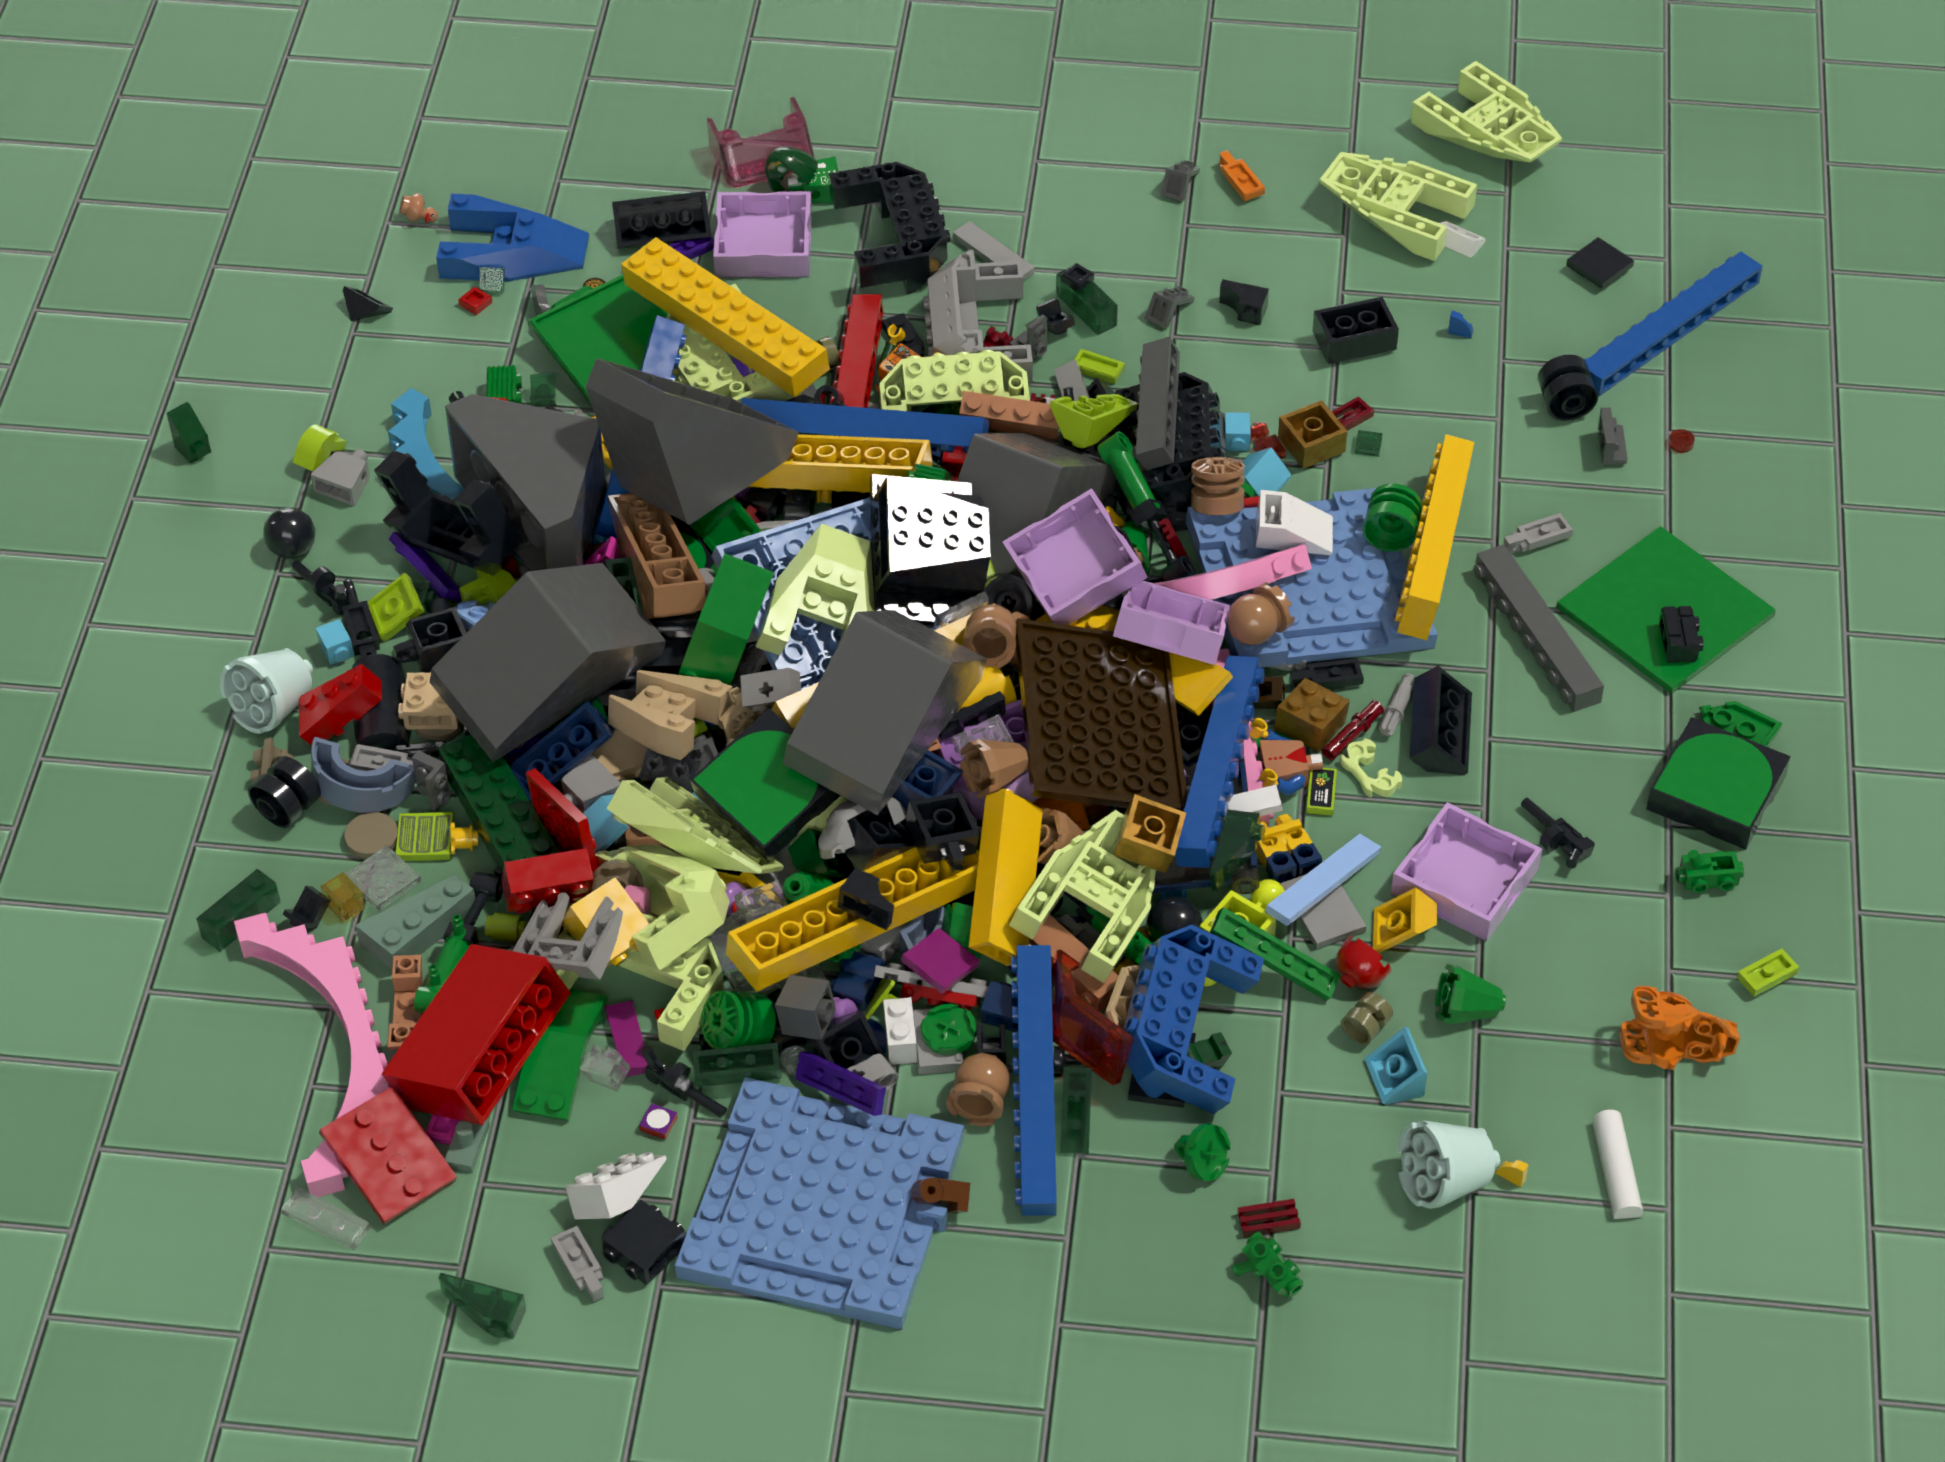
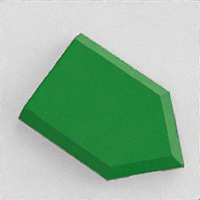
M1737 701L1725 702V705L1711 707V705H1706L1699 708L1705 723L1769 747L1783 724Z

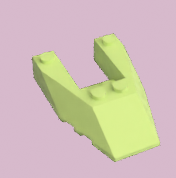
M1477 61L1460 71L1458 92L1476 104L1463 114L1431 92H1427L1413 101L1411 123L1429 135L1495 158L1532 162L1562 142V137L1548 120L1545 122L1541 117L1537 106L1533 107L1528 101L1526 93Z
M1345 152L1339 153L1319 182L1358 215L1410 252L1432 261L1436 260L1445 247L1447 226L1408 212L1409 209L1417 201L1465 219L1475 206L1477 184L1414 161L1404 164L1396 163L1392 158H1384L1383 161L1372 160L1369 155Z
M821 523L777 578L755 647L780 656L789 640L797 613L842 629V639L856 612L875 611L870 541Z
M668 777L656 778L650 790L635 780H624L619 785L606 808L614 814L613 818L618 822L630 824L685 857L710 868L763 874L782 871L784 867L774 857L769 862L765 860L738 832L731 828L732 824L720 818L703 801Z
M1116 810L1094 824L1083 835H1078L1072 839L1064 848L1054 852L1018 906L1009 924L1010 927L1033 940L1065 891L1109 917L1110 921L1081 967V970L1104 984L1150 911L1156 870L1113 855L1124 815Z

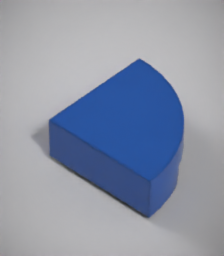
M1452 310L1448 333L1472 338V324H1469L1461 313Z

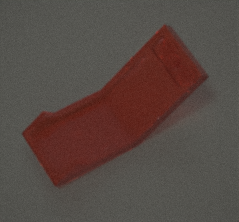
M1059 949L1056 951L1051 968L1053 1042L1109 1084L1115 1086L1121 1082L1134 1037L1076 995L1072 971L1078 969L1080 963Z

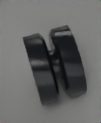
M1002 573L987 576L984 591L977 600V608L985 604H996L1009 610L1011 614L1019 612L1030 619L1036 608L1035 596L1026 581L1011 574Z

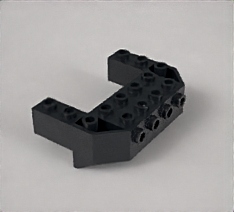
M892 162L829 173V192L834 209L877 203L881 218L891 217L899 240V244L854 251L855 274L860 288L903 281L907 294H910L925 284L928 278L935 274L947 261V243L951 242L950 232L948 228H944L945 219L943 213H939L938 198L933 197V183L928 182L924 172L899 162Z
M1182 372L1179 373L1174 463L1143 472L1142 474L1155 500L1161 501L1163 506L1174 505L1176 510L1187 512L1188 507H1191V491L1195 487L1191 482L1193 475L1191 472L1192 463L1203 458L1222 457L1220 400L1217 392L1212 391L1208 382ZM1140 384L1115 391V394L1138 403L1137 408L1127 416V418L1132 420V426L1138 424L1136 411L1139 410L1138 392L1140 391ZM1116 480V499L1126 515V508L1131 506Z
M395 450L374 469V472L396 506L383 519V522L389 528L394 527L402 534L401 538L409 544L493 576L518 552L523 542L518 532L519 527L509 517L507 507L499 500L496 495L497 490L492 484L474 479L452 500L446 495L441 496L430 490L427 485V478L416 467V460L408 453L403 454Z

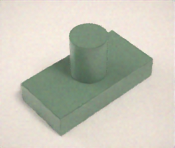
M459 1120L445 1157L451 1169L473 1173L490 1128L489 1120H486L483 1125Z

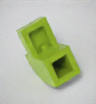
M314 424L301 436L292 463L314 471L330 457L331 451L345 450L347 440L338 437L339 434L337 432Z
M500 569L495 576L477 570L478 579L459 588L461 601L477 600V605H481L490 600L491 603L496 604L517 581L510 573L503 569Z

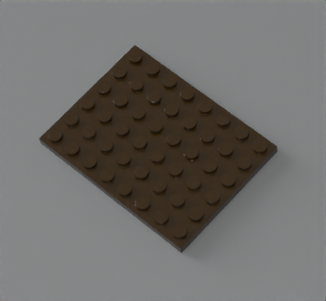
M1017 618L1016 650L1026 750L1028 751L1029 758L1028 772L1031 796L1128 808L1134 794L1184 812L1188 796L1169 652L1114 637V632Z

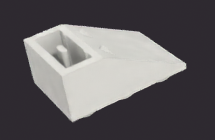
M1260 491L1256 515V548L1285 550L1306 544L1308 553L1332 555L1333 516L1286 492Z
M647 1152L636 1157L635 1153H629L618 1158L619 1162L615 1164L606 1163L598 1166L597 1172L593 1174L584 1173L576 1176V1182L565 1186L574 1219L612 1218L633 1208L667 1160L666 1155L654 1156L653 1152Z

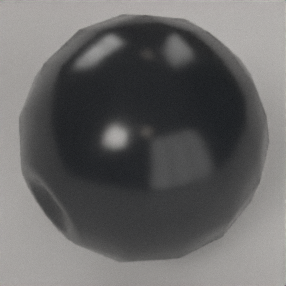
M280 508L274 511L264 524V541L268 549L280 558H299L306 554L315 542L316 529L310 516L299 508Z
M1170 897L1159 901L1151 908L1146 922V929L1150 940L1155 942L1160 937L1189 925L1199 928L1203 920L1201 913L1193 903L1184 898Z

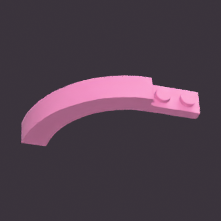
M1302 544L1218 570L1153 584L1212 600L1256 588L1265 582L1269 584L1275 582V580L1310 570L1312 567L1306 544Z

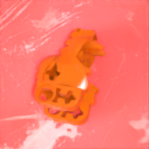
M1637 986L1634 988L1631 996V1005L1635 1019L1623 1022L1619 1031L1623 1054L1628 1060L1639 1064L1651 1065L1653 1063L1663 1069L1674 1070L1683 1058L1693 1059L1699 1063L1720 1062L1721 1058L1735 1054L1740 1041L1735 1022L1721 1019L1709 1013L1700 1012L1681 994L1657 991L1656 987ZM1628 1030L1634 1031V1032H1636V1033H1638V1034H1633V1033L1629 1032Z

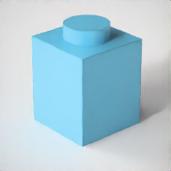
M1225 412V451H1249L1251 435L1250 413Z
M340 619L316 627L319 645L330 665L354 657L351 639Z

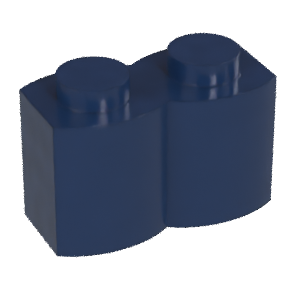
M860 951L854 952L851 959H843L840 967L841 973L838 977L835 976L830 984L833 997H839L840 999L848 998L855 1003L858 1010L864 1012L882 979L874 976L876 965L885 967V960Z

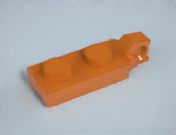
M1228 150L1219 153L1221 173L1244 202L1265 194V186L1243 159L1235 160Z

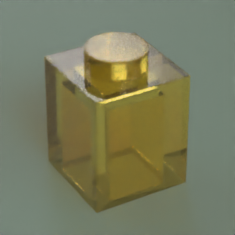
M344 872L321 885L322 894L331 899L328 907L342 922L356 916L361 910L365 909L362 891Z

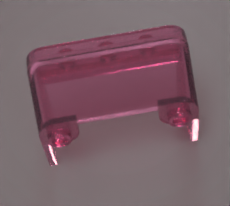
M795 97L790 98L791 113L783 118V129L741 139L738 132L731 129L718 132L712 118H707L709 147L728 185L743 187L767 181L764 169L767 155L777 147L797 148L814 157L806 119ZM791 170L785 176L794 174V172Z

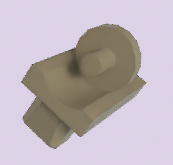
M272 737L264 739V748L253 751L254 763L258 768L261 767V769L251 771V781L254 783L261 775L267 774L268 768L280 757L288 756L293 759L294 757L288 753V750L276 748Z

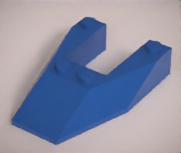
M451 193L448 205L450 229L494 232L492 244L440 241L436 256L440 279L510 282L583 269L589 241L588 232L541 213L475 194Z

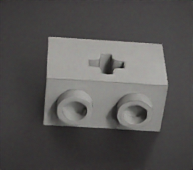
M791 668L740 676L742 705L744 708L752 710L754 714H763L768 708H772L776 701L801 691L800 672Z

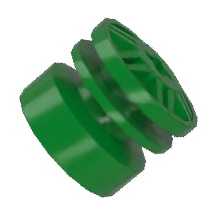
M1397 483L1384 484L1377 487L1371 493L1362 528L1366 540L1377 549L1387 552H1399L1407 549L1414 542L1422 510L1421 498L1414 490Z
M716 991L708 997L701 1015V1028L704 1038L716 1050H762L772 1039L776 1026L773 1004L767 995L761 992Z

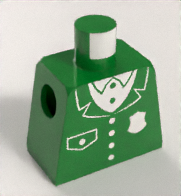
M832 156L816 160L818 162L817 172L814 173L815 176L807 185L799 177L787 178L789 192H811V203H832L829 192V173L839 172L836 157Z

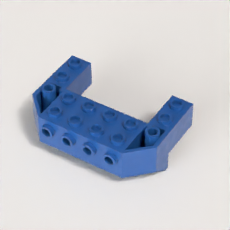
M1189 925L1164 935L1146 947L1143 951L1119 1048L1137 1083L1149 1097L1157 1098L1165 1092L1212 1114L1217 1113L1230 1104L1236 1078L1188 1057L1187 1052L1206 977L1243 994L1259 982L1264 958L1194 925Z

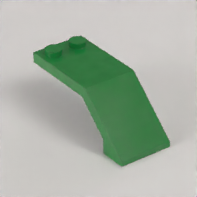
M734 496L691 523L692 527L712 552H714L715 547L762 532ZM713 564L711 568L717 574L718 568L716 564Z
M726 553L724 554L678 675L719 680L724 684L731 685L774 572Z
M569 990L571 994L522 1066L512 1109L514 1112L569 1122L586 1046L597 1024H602L605 1006L608 1000L607 995Z

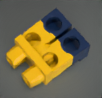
M1284 814L1275 819V826L1268 828L1266 822L1263 821L1252 825L1256 856H1258L1266 869L1269 879L1281 884L1308 874L1322 863V856L1307 832L1302 828V823L1299 819L1292 820L1288 814Z

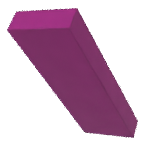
M633 1001L605 1006L623 1078L644 1074L645 1067L648 1064L641 1051L645 1044Z

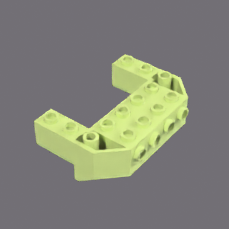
M736 284L730 285L737 291L741 292ZM668 313L667 319L682 323ZM685 325L683 334L687 335L683 349H678L677 353L681 355L677 370L673 369L672 375L676 376L677 382L731 397L741 402L742 398L787 401L794 398L758 372L742 377L723 349Z
M983 350L980 353L971 354L969 352H958L955 355L938 353L931 357L909 356L906 359H901L879 383L880 409L911 412V406L962 402L963 391L1030 401L1027 372L1000 351L994 352L993 350Z
M657 844L621 847L619 850H604L595 854L599 866L614 859L626 860L633 864L642 875L643 887L649 890L650 912L657 919L632 936L644 964L657 970L666 968L671 965L673 960L681 954L690 951L696 943L712 935L718 927L724 924L730 900L726 894V884L719 878L715 869ZM570 901L568 902L565 915L570 906L573 905Z
M642 913L649 924L657 919L653 915ZM565 928L557 938L577 941ZM707 937L696 943L690 951L681 954L673 960L671 965L661 970L644 964L640 953L635 949L627 954L628 958L623 963L618 965L678 989L658 1019L657 1026L659 1041L682 1051H685L701 1026V1015L708 997L716 991H724L722 968L713 944ZM554 969L570 990L578 975L574 971Z

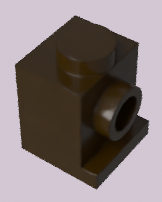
M1283 676L1264 677L1263 684H1259V700L1254 702V709H1277L1285 699L1286 686Z

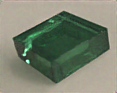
M480 267L479 289L481 291L504 292L505 268Z
M1358 430L1355 454L1379 457L1383 433Z

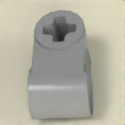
M875 1054L867 1060L847 1069L886 1087V1090L893 1087L899 1078L897 1072L882 1054Z

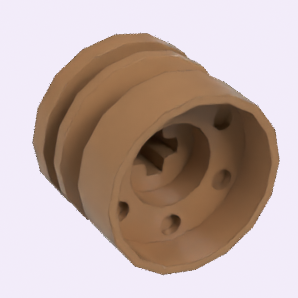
M1210 457L1199 459L1192 463L1191 472L1193 475L1191 482L1195 487L1191 491V507L1194 511L1208 515H1229L1243 510L1244 489L1241 487L1245 481L1243 476L1245 465L1243 462L1227 457Z

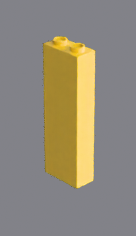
M999 789L997 792L988 794L985 797L969 948L1005 966L1011 965V956H1017V946L1029 945V937L1010 927L1009 924L1018 906L1036 880L1043 809L1032 804V801L1015 795L1012 790Z

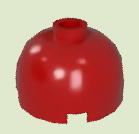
M1349 936L1341 945L1335 959L1337 970L1341 974L1340 981L1351 989L1354 986L1360 989L1377 987L1386 979L1392 969L1388 963L1384 967L1379 962L1383 957L1370 945L1360 939L1353 942V936Z

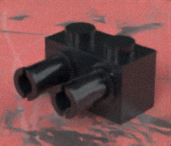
M647 747L639 778L654 782L656 778L668 777L687 791L693 792L690 779L699 772L701 761L695 760L697 754L689 752L682 760L656 753Z

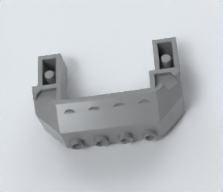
M968 250L951 260L928 278V296H923L924 311L929 310V313H925V325L930 327L929 330H926L927 344H932V346H928V357L937 352L944 355H955L958 352H969L971 354L980 353L983 350L1000 351L1027 372L1028 383H1033L1031 345L983 347L982 330H979L976 301L1023 298L1021 261L975 264L974 250Z

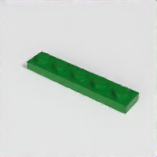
M1223 907L1218 911L1209 933L1264 958L1263 965L1325 1001L1332 998L1340 974Z

